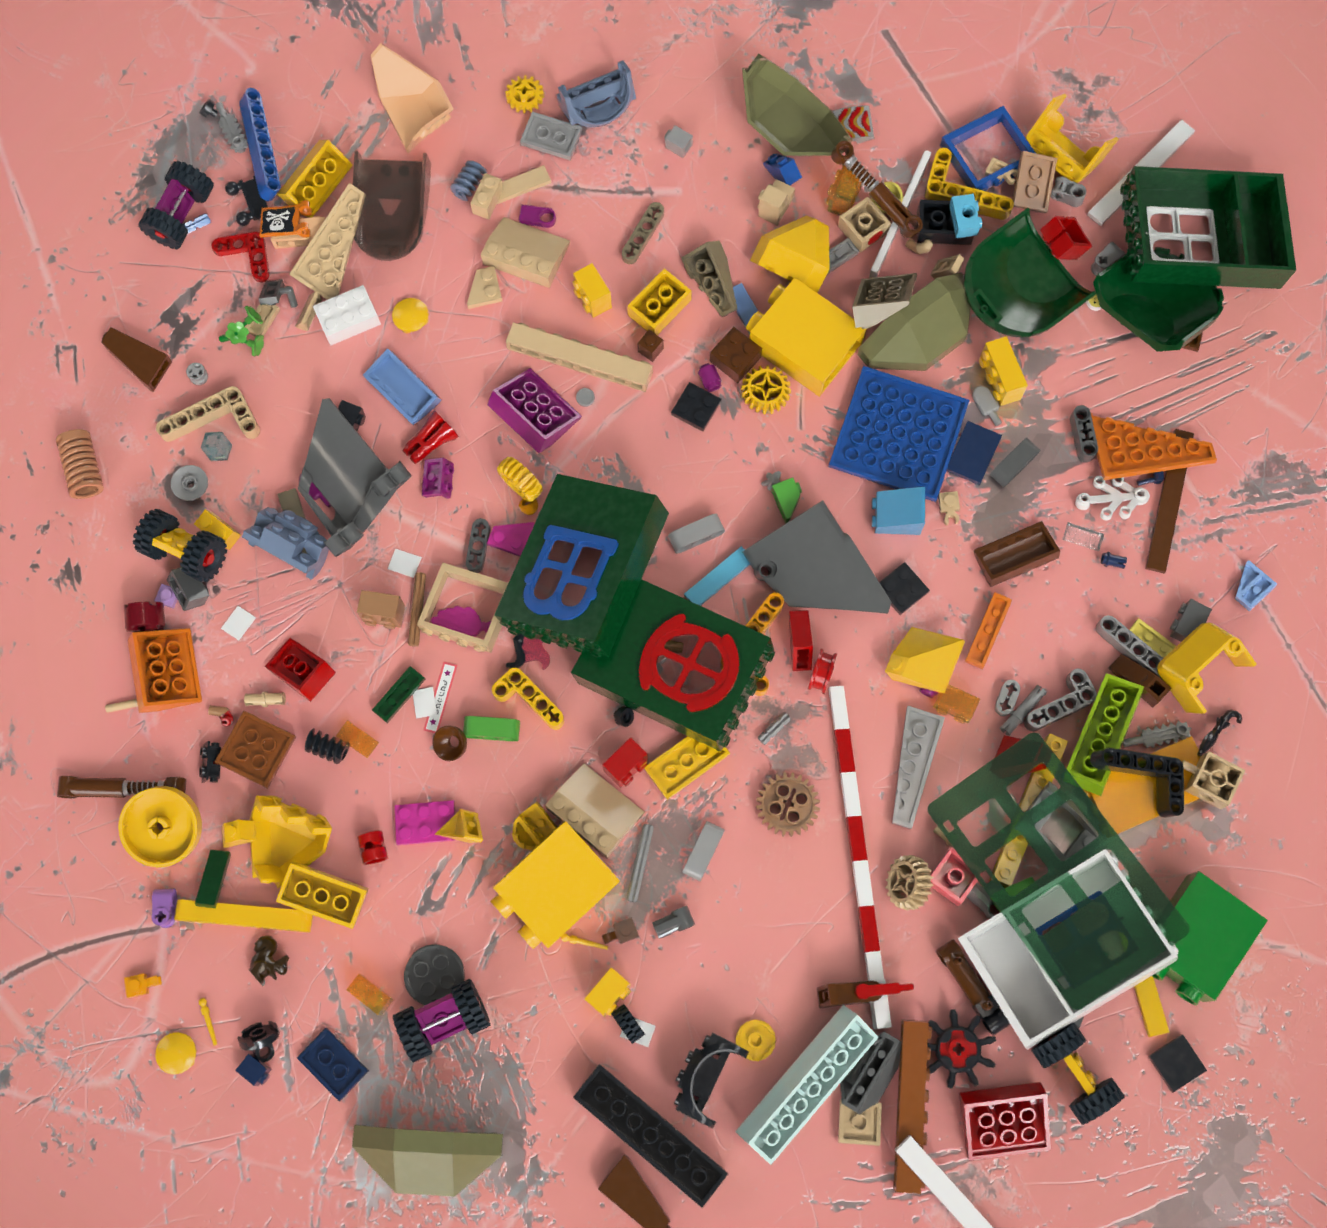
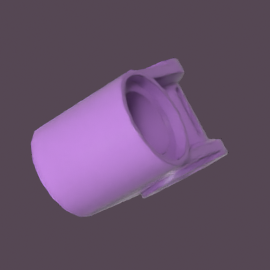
M176 889L153 890L152 921L162 928H170L175 923Z

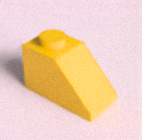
M235 820L223 823L221 828L223 848L256 841L255 821Z

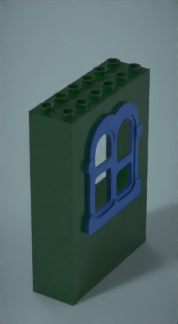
M557 474L494 616L513 635L523 634L531 640L538 638L544 643L551 644L553 642L562 648L572 647L580 653L587 651L596 657H601V655L609 657L669 512L657 495ZM557 540L574 544L573 551L566 563L548 559L554 542ZM583 547L602 550L591 578L572 575V570ZM547 567L562 571V576L553 595L544 600L536 598L534 589L542 570ZM567 583L586 586L584 596L577 605L571 607L562 603L561 597Z

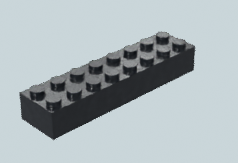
M599 1064L573 1096L576 1101L701 1208L704 1207L727 1177V1171L602 1065Z

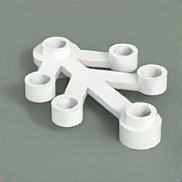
M1096 476L1093 486L1103 490L1108 495L1089 496L1087 493H1081L1076 498L1075 506L1080 510H1087L1090 504L1112 502L1108 507L1103 508L1100 514L1103 520H1110L1114 511L1123 501H1130L1127 506H1122L1119 512L1121 518L1128 519L1137 505H1144L1148 502L1150 494L1145 488H1134L1124 481V477L1112 479L1111 483L1113 486L1120 487L1127 492L1121 493L1105 483L1103 476Z

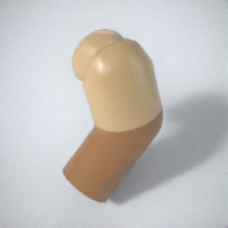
M910 238L905 246L916 254H924L931 250L933 243L926 239L924 243L918 244Z

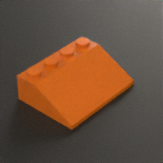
M190 628L132 632L128 638V646L139 713L157 712L202 702Z

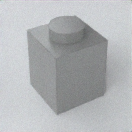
M676 125L672 130H668L664 137L665 148L682 158L693 145V136Z

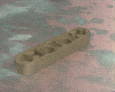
M654 202L649 205L624 246L622 259L626 264H633L638 260L663 219L664 207L661 203ZM659 209V213L657 212L653 219V211ZM647 222L652 224V228L648 230L642 226ZM642 237L644 241L641 244H636L634 239ZM632 247H633V248H634V250H633V256H630V257L628 258V257H627V254H630V253H631Z

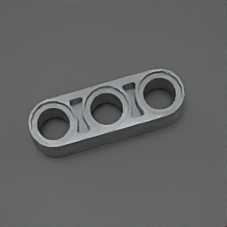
M712 514L671 532L668 538L675 553L678 554L722 535L725 529L718 515Z
M708 821L705 823L682 873L701 881L725 829Z

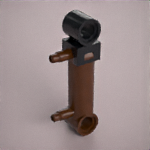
M952 939L937 949L938 957L949 969L973 1005L972 1008L981 1017L988 1032L994 1036L1008 1027L1010 1022L999 1008L1000 1006L992 994L988 993L965 959L959 945Z

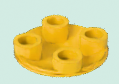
M406 298L395 305L392 319L397 328L404 333H411L421 329L428 323V309L419 299Z
M180 1032L170 1033L158 1043L155 1058L158 1066L164 1072L180 1074L188 1070L195 1063L196 1046L189 1035Z

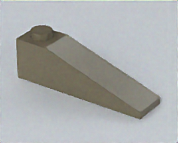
M720 240L706 242L681 258L690 278L698 283V288L706 293L710 303L722 317L737 310L727 256Z

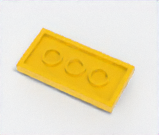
M687 736L648 764L644 770L668 800L729 756L730 752L725 747L720 752Z

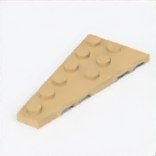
M350 183L289 274L313 291L318 292L326 300L339 295L366 196L364 192Z

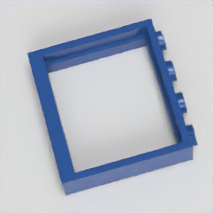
M1004 106L942 137L940 147L951 151L952 157L950 162L967 187L987 191L990 187L999 186L1004 182L1005 179L999 180L997 179L998 176L1012 169L1018 170L1019 160L977 181L956 149L955 145L1001 122L1021 152L1035 153Z

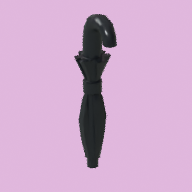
M1230 710L1221 718L1217 717L1216 726L1204 737L1197 753L1198 756H1202L1216 743L1222 729L1230 726L1228 722L1231 717H1236L1237 723L1242 722V715L1238 711Z

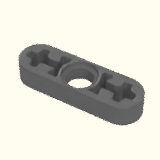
M482 518L475 520L472 524L466 558L468 570L479 573L484 567L487 541L490 533L489 523ZM481 524H483L484 528H486L482 529V537L479 536V530L477 528L480 527ZM480 541L483 543V548L481 550H474L473 544ZM474 554L477 555V562L479 563L475 568L470 564L474 562Z

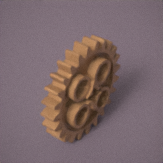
M784 772L783 778L776 774L775 781L769 778L770 785L763 783L762 786L765 791L759 790L758 793L762 797L756 799L757 802L761 803L756 806V809L762 810L758 814V817H764L762 824L768 822L767 829L770 830L774 827V834H777L779 830L782 831V837L785 836L786 832H789L790 837H792L793 831L800 835L801 828L808 831L806 824L813 826L814 823L811 818L817 819L818 816L814 812L820 811V808L815 806L820 803V800L814 799L818 795V792H812L814 785L808 787L809 779L802 782V775H799L796 779L793 772L790 777H787L786 772ZM785 787L788 790V795H779L778 788ZM796 789L791 802L792 806L788 808L784 820H780L785 803L788 801L792 790ZM803 795L806 798V803H797L796 797ZM770 806H779L780 813L773 814L770 811ZM795 813L799 819L797 822H791L788 819V815Z

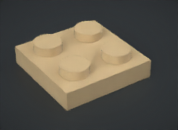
M840 1100L838 1143L880 1146L882 1103H877L861 1114H858L843 1105Z

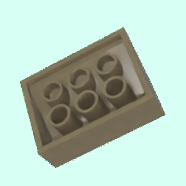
M917 273L862 279L852 306L855 328H871L909 305Z

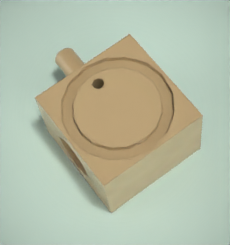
M1208 751L1200 757L1196 766L1185 760L1182 762L1183 768L1193 773L1184 791L1221 810L1230 805L1246 770Z

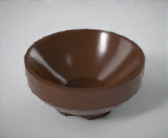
M443 726L433 736V749L442 760H457L466 751V736L456 726ZM452 736H455L459 741L457 747H453L450 743Z

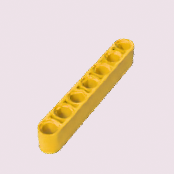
M177 899L174 920L296 932H311L313 919L312 914L300 910L217 903L215 909L198 907L195 905V901Z

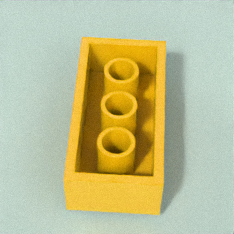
M293 861L289 865L276 902L353 929L369 888Z

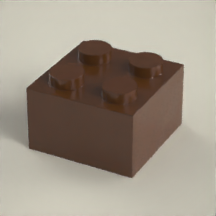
M733 327L710 352V362L736 383H739L761 358L762 348Z

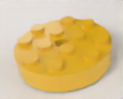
M169 786L151 787L134 795L124 806L119 818V836L125 850L136 861L150 867L171 866L186 858L197 846L202 832L201 815L194 801L181 790ZM157 823L162 824L163 831L158 829Z

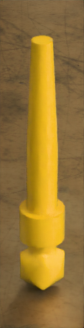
M566 933L561 936V940L565 942L570 941L573 944L578 943L608 950L606 945L581 939L578 936H569Z
M201 998L198 1001L202 1007L200 1010L202 1015H204L208 1031L215 1046L217 1041L209 1015L210 1010L206 1006L207 1000Z

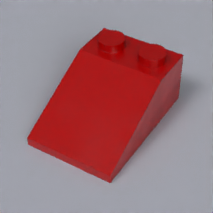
M289 638L265 665L270 672L310 702L336 673L325 660L292 638Z

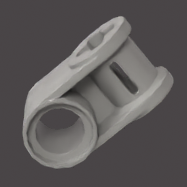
M1057 177L1050 197L1072 207L1081 206L1087 192L1085 186L1070 181L1065 177Z
M1110 242L1095 257V262L1091 266L1092 273L1097 276V274L1124 257L1126 253L1114 242Z

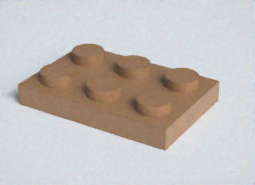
M1027 151L1021 152L1012 199L1013 207L1029 208L1032 211L1042 213L1048 212L1057 158Z

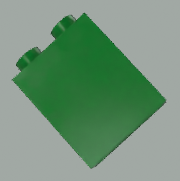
M1200 871L1189 874L1155 922L1162 925L1166 931V940L1168 942L1172 941L1178 949L1177 961L1155 973L1152 977L1162 981L1165 975L1179 984L1175 993L1192 1005L1197 1006L1200 1000L1202 1002L1216 1001L1268 920Z

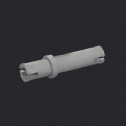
M1037 685L1022 704L1010 713L1008 720L1000 727L1003 733L1006 731L1005 734L1010 736L1014 729L1025 721L1024 718L1047 694L1044 688L1040 691L1041 686Z

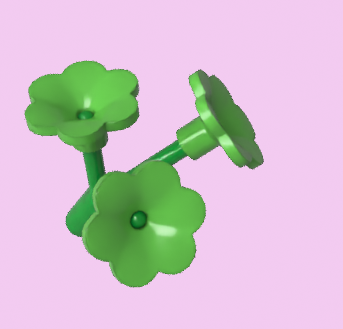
M245 306L246 313L248 314L244 319L245 321L243 323H229L227 326L228 330L224 335L219 336V341L221 343L230 341L232 344L245 343L247 346L252 347V356L255 357L261 353L264 346V336L257 335L255 340H247L246 336L249 334V330L245 326L253 321L257 324H263V320L260 314L251 306Z

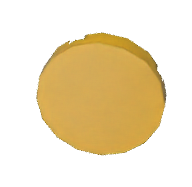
M750 1020L740 1026L736 1033L735 1043L749 1051L746 1059L760 1061L772 1054L776 1045L774 1030L766 1022Z

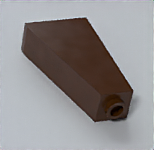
M112 327L103 335L101 343L142 384L154 392L172 363L169 356Z
M624 1155L598 1190L643 1228H671L668 1225L670 1219L628 1156Z

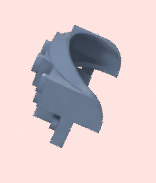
M267 507L258 512L255 524L244 530L242 538L249 541V545L253 547L258 546L300 571L307 573L306 577L311 580L322 569L329 552L328 547L323 543V541L327 540L318 533V527L289 510L278 513L274 508ZM303 547L305 548L307 554L302 553Z

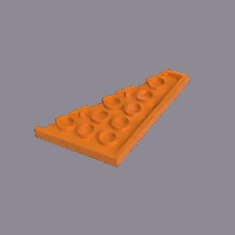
M1091 413L1098 444L1096 455L1103 480L1213 464L1217 461L1212 443L1197 441L1193 438L1185 439L1177 437L1173 433L1157 431L1149 427L1145 429L1134 426L1133 423L1114 420L1109 417L1101 418L1093 416V413Z

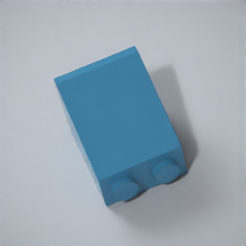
M925 487L878 491L876 497L872 498V509H875V516H872L871 526L875 527V534L920 535L925 525Z

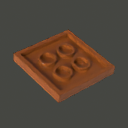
M243 711L215 763L268 789L296 736Z

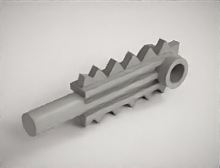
M221 102L216 103L215 106L221 116L220 121H218L219 127L223 128L222 133L226 134L224 137L229 139L227 143L232 144L230 149H234L235 153H243L248 148V141L244 139L246 135L241 134L243 130L239 128L240 124L236 123L237 118L234 115L227 114Z
M1179 720L1176 726L1170 722L1168 727L1162 724L1161 729L1155 725L1153 731L1147 727L1146 730L1142 729L1141 736L1124 739L1123 746L1128 747L1143 743L1146 748L1150 746L1154 748L1156 743L1162 746L1163 741L1168 745L1171 740L1177 743L1179 738L1184 740L1186 737H1191L1190 730L1192 728L1187 726V722L1181 723Z

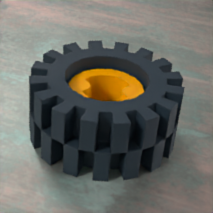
M625 1004L611 1013L631 1044L645 1035Z

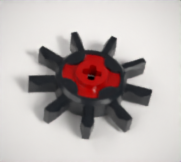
M952 1009L949 1013L951 1027L945 1030L941 1029L936 1022L929 1020L928 1025L938 1035L935 1044L928 1043V1047L935 1051L937 1058L936 1062L927 1067L930 1069V1074L943 1066L949 1070L947 1088H953L957 1072H965L973 1086L979 1085L972 1068L978 1062L986 1067L994 1068L996 1065L991 1059L981 1056V1046L992 1044L996 1041L995 1036L978 1039L974 1033V1029L980 1023L981 1017L976 1015L971 1019L967 1028L958 1025L956 1010ZM956 1043H959V1047H963V1051H960L959 1055L953 1051V1047L957 1045Z

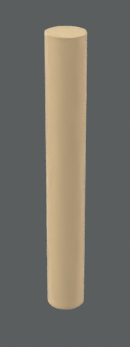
M137 699L105 705L106 712L137 707Z

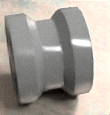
M192 363L187 367L186 374L193 384L202 385L207 382L208 373L202 364Z

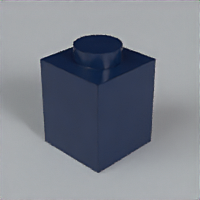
M248 1054L235 1071L253 1086H259L269 1079L270 1075L268 1073L272 1069L259 1061L254 1054Z

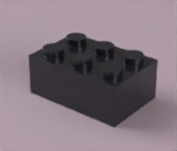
M920 200L917 216L922 220L923 226L917 233V243H924L928 239L934 244L971 245L974 236L956 238L949 207L950 201Z

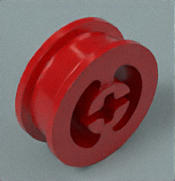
M820 649L812 670L808 686L809 690L815 688L821 690L822 694H825L833 673L837 653L830 655L824 653L823 649Z

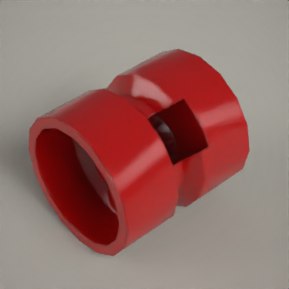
M372 831L357 837L359 848L363 849L361 853L363 865L375 864L388 859L387 849L382 846L385 842L382 831Z

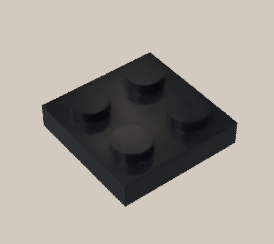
M689 382L673 408L671 415L704 432L722 399Z
M905 562L879 582L891 600V606L899 615H902L930 591Z

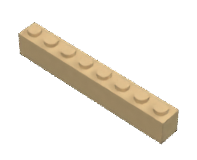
M513 322L506 339L508 350L646 392L653 374V366L646 361H636L627 355L620 356L611 350L604 351L592 344H582L576 339H565L559 334H549L540 328L533 329L524 323L517 324Z

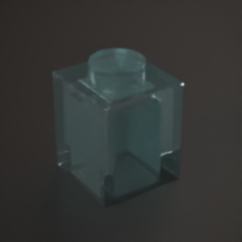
M223 432L205 433L201 449L210 461L228 460L232 444Z

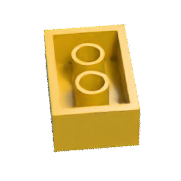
M664 268L627 306L628 316L646 331L650 330L658 335L692 300V291Z
M1007 336L985 343L979 358V364L982 369H985L986 380L993 388L995 400L999 402L1000 406L1021 400L1028 384Z

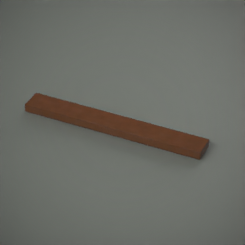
M1175 429L1173 433L1177 437L1185 439L1194 437V433ZM1187 468L1167 470L1165 472L1146 564L1147 570L1163 574L1166 572Z

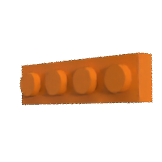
M994 592L965 662L980 669L984 668L1012 599Z

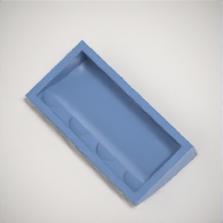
M388 348L363 374L412 425L420 421L442 401Z

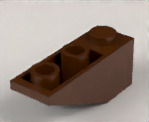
M1122 654L1108 668L1117 677L1144 686L1141 698L1151 707L1158 704L1172 689L1156 674Z

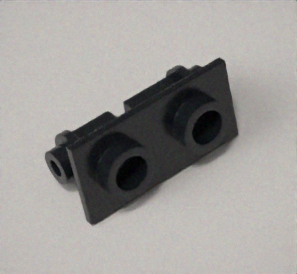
M207 741L201 746L200 758H203V762L199 769V777H202V783L208 779L212 783H217L218 779H220V765L213 764V761L216 760L221 751L219 743H211L210 746V741Z

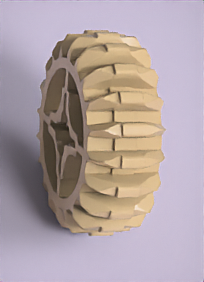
M913 855L900 856V859H895L894 864L890 865L891 870L887 871L889 876L885 879L888 882L885 888L889 890L887 896L891 897L890 902L904 910H915L924 906V902L929 901L928 895L932 894L930 887L934 886L931 884V880L934 878L930 875L932 869L928 868V863L923 861V859Z

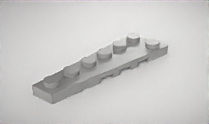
M907 706L892 819L893 824L912 829L945 717L911 706Z

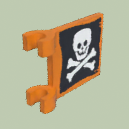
M305 200L298 205L262 208L260 237L284 235L310 237L311 231L308 229V222L300 223V214L304 216L312 215L310 202Z

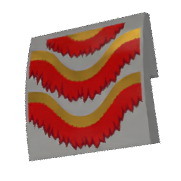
M853 106L833 111L857 144L875 139L869 106Z

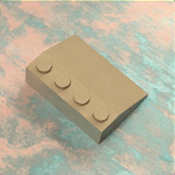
M503 217L488 238L481 253L483 265L494 266L497 270L550 288L570 244V240Z
M583 764L545 805L548 811L562 822L566 821L580 837L606 858L612 854L645 813L586 764Z

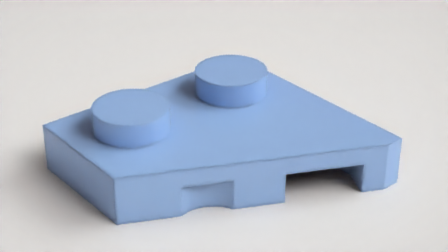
M1248 560L1244 567L1235 600L1250 612L1277 586V583Z

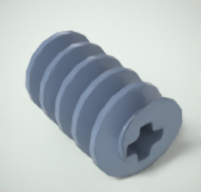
M474 161L466 162L465 166L461 169L462 172L458 174V178H455L454 183L450 186L452 193L464 201H468L466 196L471 197V191L476 190L474 185L478 186L480 184L477 179L482 180V174L487 173V170L482 165Z

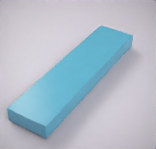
M742 546L684 593V596L697 605L701 606L750 565L742 553L745 549Z

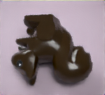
M262 936L256 941L254 947L256 954L253 956L249 971L262 986L265 985V978L267 976L277 980L275 972L285 975L288 971V955L277 961L272 958L278 946L275 939L270 936Z

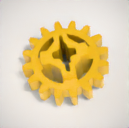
M524 75L523 79L517 76V81L512 79V85H507V91H505L507 103H510L511 109L516 107V112H519L521 109L524 114L526 110L532 113V108L539 109L538 103L542 104V98H544L543 86L540 85L539 80L534 82L533 76L527 79L526 75Z

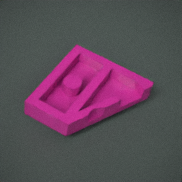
M527 522L494 526L487 545L520 557L535 523Z

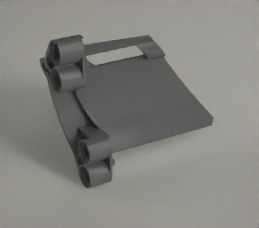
M328 398L322 399L298 490L331 534V537L327 541H323V543L337 557L351 549L364 536V531L377 517L396 490L412 475L400 460L391 469L386 468L336 405ZM311 482L335 509V517L332 521L309 495Z

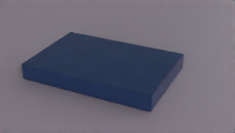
M967 421L946 471L980 485L1002 435Z
M325 1028L297 1057L339 1102L369 1072L328 1028Z

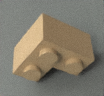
M777 179L773 185L768 184L767 188L762 190L758 197V200H760L757 206L759 209L758 216L778 225L794 198L795 188Z

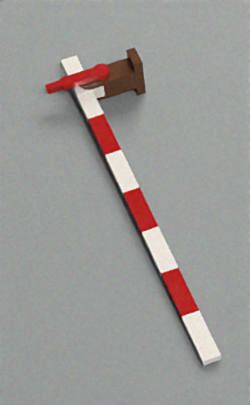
M832 686L828 690L868 981L833 983L818 987L819 1008L870 1003L873 1030L891 1028L888 995L899 994L902 991H911L914 989V985L912 983L886 984L884 980L844 686Z

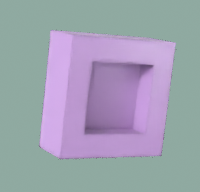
M161 584L154 601L162 602L164 606L174 609L177 598L170 586Z

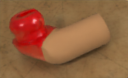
M209 706L208 714L219 716L223 726L228 727L233 724L234 718L228 708Z

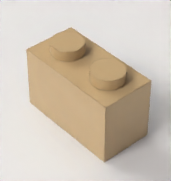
M484 173L470 203L473 214L490 219L503 191L502 179Z

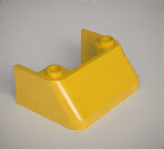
M1062 94L1051 100L1027 134L1026 140L1036 154L1057 158L1055 170L1068 180L1078 183L1104 160L1119 139L1115 137L1106 141L1102 147L1093 146L1086 153L1083 152L1060 132L1064 125V117L1057 110L1067 97L1066 94Z
M1211 622L1201 623L1167 654L1157 667L1158 674L1172 688L1170 691L1186 713L1205 714L1207 712L1197 698V695L1203 689V680L1198 673L1223 650L1235 667H1254L1257 665L1240 639Z

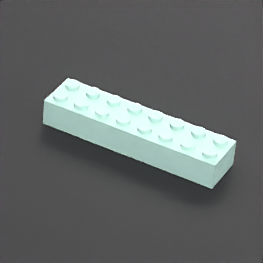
M843 1005L735 1132L771 1165L878 1039V1036L856 1013Z

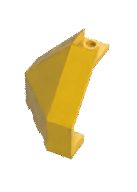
M807 215L762 235L750 261L789 281L796 278L818 293L830 269L829 226Z
M256 796L249 820L255 821L256 841L250 842L252 878H258L261 883L274 882L276 887L280 888L291 862L294 861L308 866L325 853L332 827L326 817L317 814L315 817L306 813L307 809L293 803L291 806L281 802L282 798L277 796Z

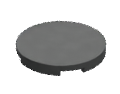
M428 945L417 950L409 959L404 971V983L408 993L413 999L423 1005H427L434 999L438 1000L452 993L451 987L465 980V969L462 960L453 950L442 945Z

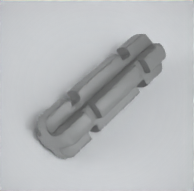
M785 712L782 713L778 720L776 719L765 730V733L762 732L759 735V741L766 745L770 738H773L784 727L783 725L790 722L791 718Z

